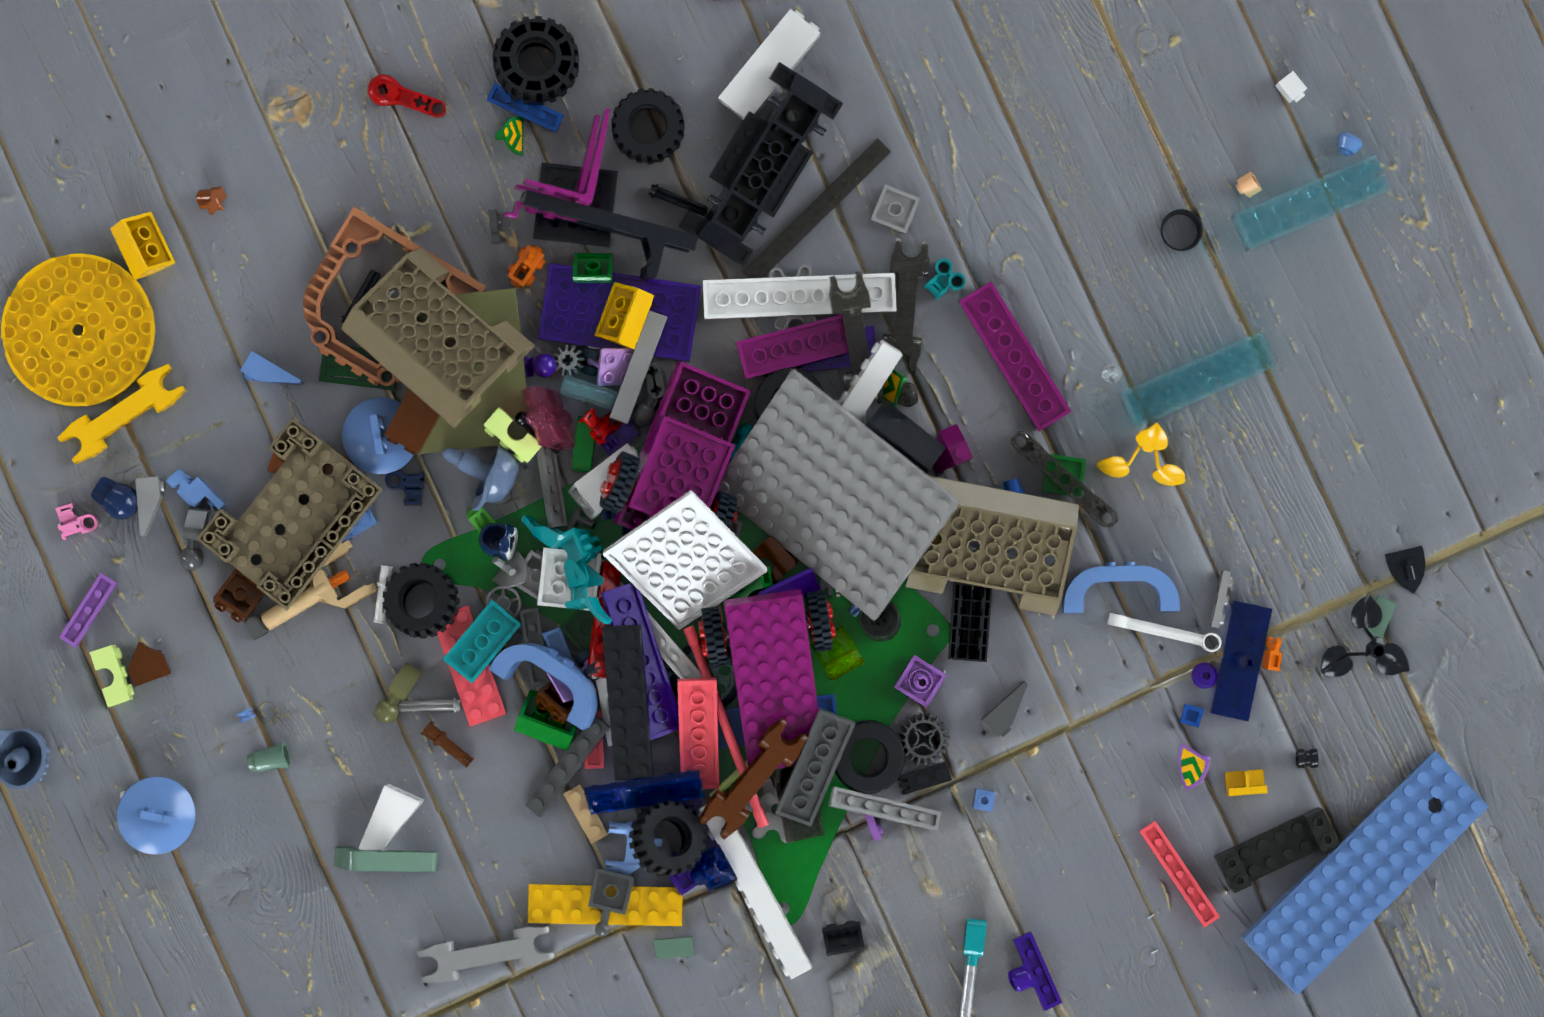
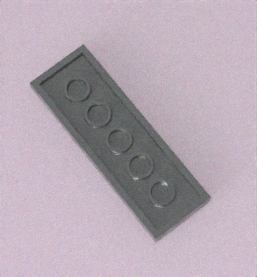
M821 708L818 709L808 732V739L796 760L775 809V814L810 827L812 826L856 724L854 720Z

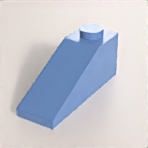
M251 351L240 369L244 373L243 377L251 382L254 379L259 382L302 385L304 382Z

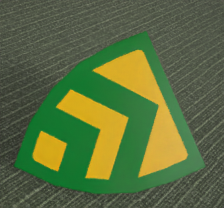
M513 116L507 119L502 128L495 133V139L504 140L507 147L513 153L523 156L524 118Z
M893 369L878 392L879 395L896 407L902 384L908 381L907 377Z

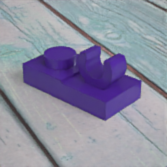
M629 420L628 425L622 423L615 432L609 434L605 438L607 442L601 444V447L611 456L624 445L640 435V432Z

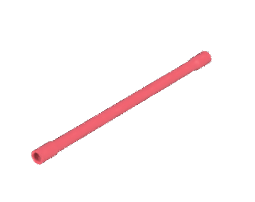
M694 625L683 629L702 678H713L705 656L703 657V651ZM717 691L718 720L738 773L741 775L747 767ZM756 793L749 802L758 828L769 825V822Z

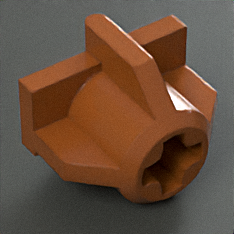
M222 186L201 189L197 192L196 201L200 209H207L210 215H213L216 210L224 209L221 203L227 195Z

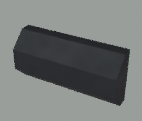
M954 582L948 659L987 662L992 588Z

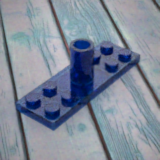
M1239 601L1233 602L1210 713L1249 722L1272 613L1271 608ZM1246 656L1247 664L1242 667L1240 658Z
M699 770L584 787L591 815L651 806L667 800L677 802L705 797Z

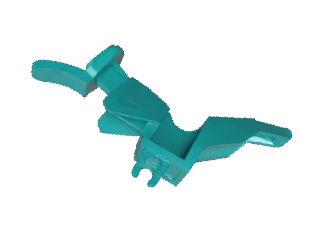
M522 516V522L535 538L551 549H564L567 553L564 571L568 587L571 589V601L564 602V606L567 609H589L599 621L610 624L612 619L602 609L599 599L588 597L586 589L602 585L604 582V578L587 564L592 559H595L598 555L597 553L603 548L600 545L597 548L594 546V542L599 540V537L594 536L591 538L588 530L572 528L564 532L558 528H548L541 526L532 516Z

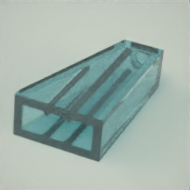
M567 375L564 376L560 389L561 396L611 411L619 393L618 391Z

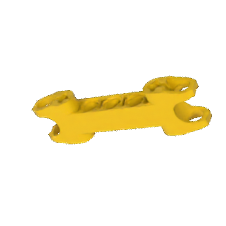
M170 364L149 371L136 381L141 389L93 421L87 415H84L72 422L57 437L60 442L74 437L81 441V450L72 458L74 464L95 457L108 448L104 441L105 438L150 408L154 407L157 413H161L172 406L187 391L183 385L171 391H167L164 388L163 378L172 370Z

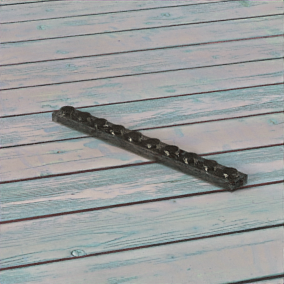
M877 138L742 273L748 279L764 278L891 151Z

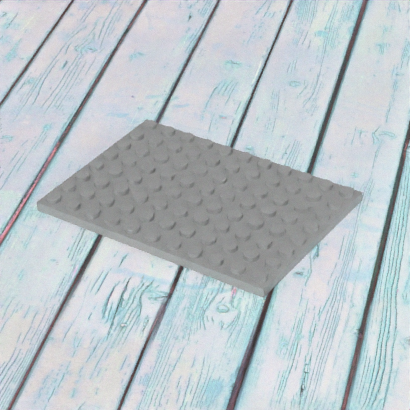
M795 369L791 370L725 469L717 492L722 491L736 497L738 502L736 507H740L739 511L769 536L775 537L785 549L807 567L811 568L812 571L874 621L880 616L960 503L957 498Z

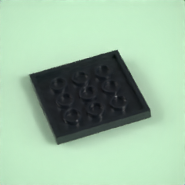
M542 163L539 182L575 192L581 167ZM599 169L592 204L589 203L588 206L614 212L618 171ZM536 213L533 239L610 247V232L557 218H545L542 214Z

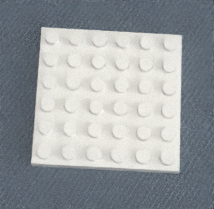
M691 490L603 550V555L678 630L702 615L701 608L715 607L767 572V567Z

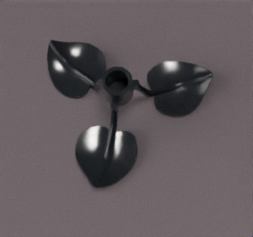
M1370 595L1361 598L1354 605L1351 612L1353 626L1358 629L1364 628L1371 639V642L1366 645V651L1350 652L1347 654L1346 649L1342 646L1335 645L1328 648L1322 658V674L1329 677L1345 675L1353 666V662L1349 658L1350 656H1372L1376 658L1377 669L1385 675H1395L1410 670L1408 659L1401 647L1394 643L1383 645L1376 642V638L1368 630V627L1374 628L1378 626L1382 620V610Z

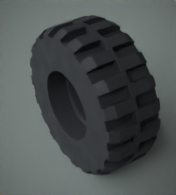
M529 16L523 17L522 21L518 23L517 21L512 22L510 28H505L501 32L500 39H497L495 42L493 67L496 79L501 84L504 92L511 94V97L516 101L520 99L523 100L524 104L528 105L531 102H536L537 105H544L543 102L545 101L555 102L558 96L563 97L567 94V89L572 88L575 78L578 76L579 54L574 37L566 31L565 26L561 23L559 25L556 24L555 20L551 18L544 20L542 16H535V19H529ZM532 46L547 48L554 56L553 67L542 75H529L523 72L518 65V58L525 49Z

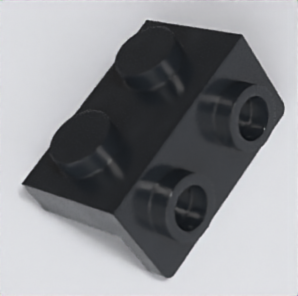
M851 920L841 925L829 924L822 928L827 956L865 949L860 921Z

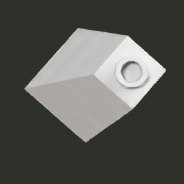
M628 443L575 482L568 491L592 521L595 520L603 509L599 504L600 496L602 495L600 487L602 482L606 481L607 475H609L607 474V469L610 463H614L622 451L638 457L637 450L633 446H629Z
M391 784L385 785L358 849L383 850L420 807L424 799Z

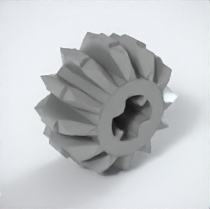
M565 345L564 352L559 347L558 351L561 354H553L555 358H558V360H555L556 365L559 364L555 371L558 372L562 369L561 376H564L566 371H568V377H572L571 371L578 375L579 371L576 367L583 368V365L578 362L585 361V358L578 357L582 354L581 350L574 353L576 350L574 345L570 351L569 346ZM567 356H570L571 359L573 358L569 366L563 363Z

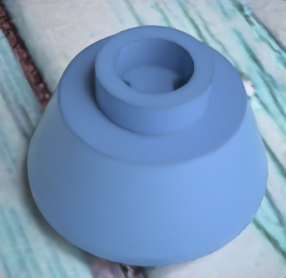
M1343 132L1338 135L1337 148L1340 149L1339 153L1342 155H1354L1362 148V141L1350 133Z

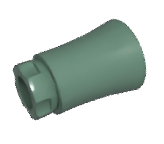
M281 742L275 746L248 754L247 764L250 772L290 768L291 757L286 743Z

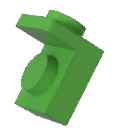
M483 506L477 511L469 507L465 514L479 533L484 526L496 523Z

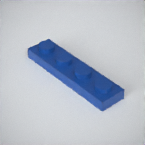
M494 83L487 98L488 102L554 133H557L564 118L563 114L543 105H537L536 102H531L528 105L524 104L523 100H514L511 94H506L502 86Z

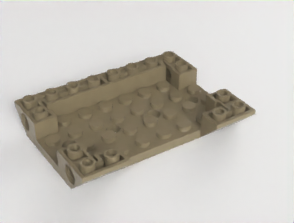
M420 248L407 253L351 309L341 329L455 428L481 401L480 395L504 371L509 373L534 347V344L507 321L493 327L489 326L441 284L450 272L424 249ZM393 290H397L399 292V296L397 298H391L389 297V293ZM426 315L428 319L426 322L420 323L417 321V317ZM449 339L456 341L453 347H447L445 343ZM482 364L485 368L482 372H476L473 369L474 366Z
M293 418L290 419L268 447L282 460L286 461L241 518L237 520L222 509H219L196 538L224 562L230 563L254 582L258 589L286 611H288L383 490L368 475ZM326 464L333 466V472L330 475H326L323 472V467ZM302 494L309 496L310 500L306 505H302L299 501ZM279 524H283L286 528L283 535L276 533L275 529ZM255 554L260 555L262 558L261 564L257 566L252 563V557Z
M928 475L957 498L960 503L938 534L942 537L939 543L931 542L907 576L905 587L943 594L947 580L1009 591L1021 594L1018 609L1056 616L1062 600L1077 530L1079 504ZM971 541H977L980 544L977 550L969 549L968 545ZM1010 548L1017 550V555L1013 558L1006 555L1007 550ZM1048 555L1055 557V562L1051 565L1044 562L1045 557Z

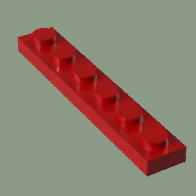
M602 561L600 575L604 578V582L598 586L597 598L606 613L600 593L619 587L621 572L611 562ZM594 616L590 656L587 666L596 662L594 665L595 669L597 667H601V669L596 670L597 673L591 674V676L605 679L602 627L610 626V624L602 623Z

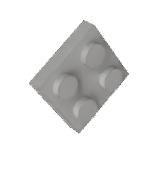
M885 184L871 221L906 235L921 198Z

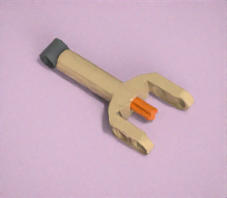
M347 540L341 543L322 568L347 554L353 547L351 542ZM320 569L311 580L310 585L303 590L288 611L277 604L263 612L261 617L257 615L244 624L253 640H256L269 632L268 629L276 628L318 602L347 609L378 589L375 583L364 585L339 600L340 596L335 588L351 579L348 572L344 569L329 578L326 572Z

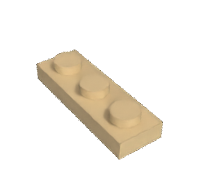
M581 784L563 794L591 844L608 835Z

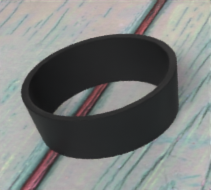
M1174 210L1167 214L1162 221V239L1173 250H1190L1199 243L1202 237V223L1198 216L1189 210ZM1174 215L1188 216L1197 227L1195 241L1183 249L1172 247L1163 236L1165 222Z

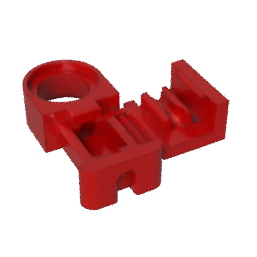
M593 408L586 411L578 421L579 423L584 421L592 430L590 435L599 445L607 442L605 438L608 434L615 432L621 425V422L616 420L615 425L610 423L609 416L611 412L605 414L602 418H598Z

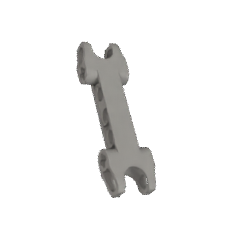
M532 925L512 929L513 939L460 949L454 948L452 940L436 943L430 947L418 950V957L431 956L438 963L437 971L423 976L422 981L423 983L455 981L460 979L459 970L508 960L518 959L519 968L552 959L555 957L554 951L541 952L534 945L535 938L538 935L550 932V927Z

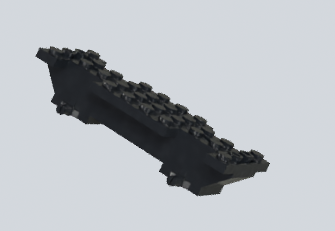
M778 62L768 79L784 88L779 98L773 94L770 95L768 102L772 103L774 107L764 121L748 111L709 175V178L722 185L724 189L718 198L712 194L709 195L711 198H708L707 201L714 205L708 215L703 219L691 210H688L679 224V227L691 234L698 235V239L743 267L754 250L741 243V241H744L747 234L752 230L761 235L764 234L763 231H766V228L757 223L761 211L774 218L813 154L811 150L801 145V143L805 141L808 134L813 130L823 136L825 134L823 132H826L827 129L817 124L819 116L822 113L834 120L843 105L841 101L781 62ZM790 110L796 113V118L793 121L788 119V112ZM731 208L736 211V216L733 219H730L727 215Z

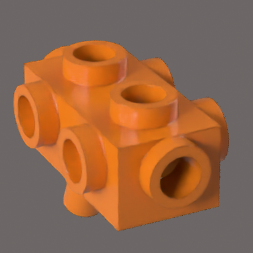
M535 244L533 247L527 245L526 248L522 247L518 253V261L516 264L512 263L507 271L509 273L507 277L511 279L509 283L518 289L521 286L523 288L527 285L530 287L536 278L533 276L537 269L541 270L546 263L544 260L545 255L542 254L544 250ZM520 272L525 273V277L523 279H520L518 277Z

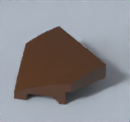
M138 642L127 669L134 687L171 674L168 662L164 654L161 653L162 650H155L145 646L142 642Z

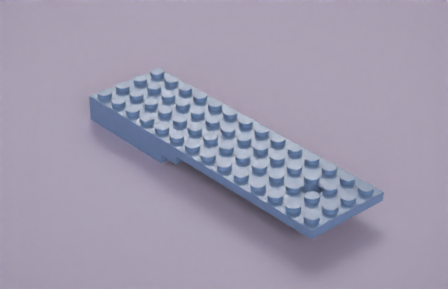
M1433 751L1339 845L1294 883L1240 938L1294 994L1299 995L1489 806L1436 751ZM1432 798H1437L1441 803V808L1436 813L1428 809V802Z

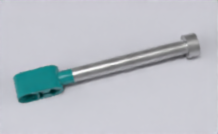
M967 918L963 955H967L959 1017H971L978 957L983 956L987 920Z

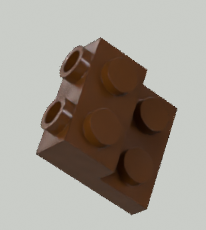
M235 568L213 597V603H215L214 607L220 612L227 611L230 613L231 619L235 622L240 623L242 621L245 623L265 593Z
M551 681L538 691L535 698L537 706L541 710L546 709L551 713L554 721H560L562 724L567 722L574 700L563 702Z

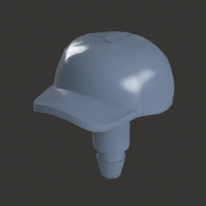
M502 446L496 448L489 463L466 451L462 453L457 449L446 447L442 455L448 462L457 465V469L480 480L471 509L474 511L482 508L485 502L496 503L502 501L513 488L519 472L517 458L514 457L512 452Z
M19 728L16 730L0 729V781L7 787L24 789L32 786L37 781H42V776L47 774L46 768L49 767L48 760L50 756L48 753L50 749L39 732L29 728Z

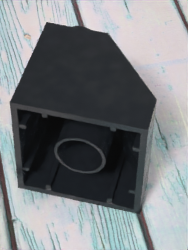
M887 400L884 401L865 424V426L925 474L928 473L946 449L944 445Z

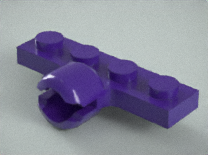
M1027 932L1012 939L1022 960L1020 967L1008 973L1013 989L1017 992H1022L1033 987L1044 1011L1061 1004V998L1032 932Z

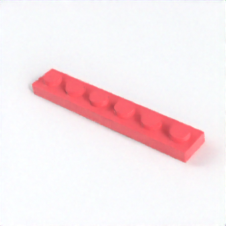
M1154 820L1139 830L1202 926L1205 928L1220 918L1157 822Z

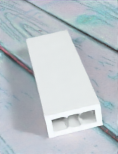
M790 9L721 93L718 101L742 120L748 111L756 115L768 101L770 95L779 87L778 84L768 79L778 62L793 70L820 37L819 28L812 22H806L804 20L805 17L799 11L795 10L794 12Z

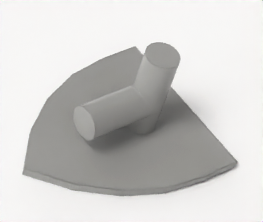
M515 550L513 557L509 561H503L497 556L493 558L492 562L500 567V570L493 578L496 584L502 587H514L526 581V562L517 550Z

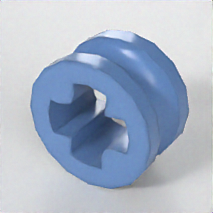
M253 707L237 714V717L241 718L240 723L256 717V714L252 713Z

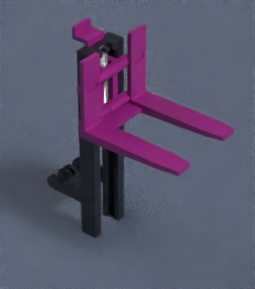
M606 108L603 111L599 131L600 115L596 114L593 118L576 191L525 179L523 180V185L517 184L514 187V190L522 191L520 201H515L512 213L505 212L504 217L517 219L520 208L524 209L526 213H539L545 218H557L640 240L646 259V265L640 270V278L645 281L657 277L664 247L689 253L690 250L695 251L698 235L588 206L589 203L592 204L608 125L610 109Z

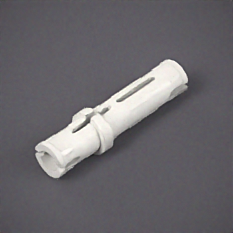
M381 565L379 582L376 585L378 586L373 622L385 624L386 610L383 609L382 605L385 602V598L382 596L383 591L387 592L388 588L385 586L387 581L391 582L393 567Z

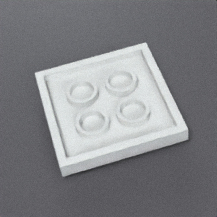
M543 547L537 605L566 608L564 602L571 601V589L568 587L564 571L567 553L563 549ZM597 553V557L587 563L598 574L601 553ZM598 586L586 588L588 597L597 598Z

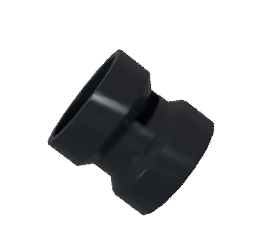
M1297 749V768H1304L1305 766L1317 768V749H1310L1309 751Z

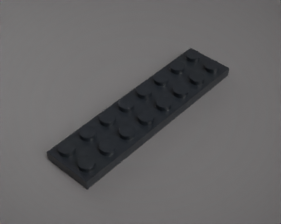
M641 624L603 626L602 636L615 781L653 779L654 768Z

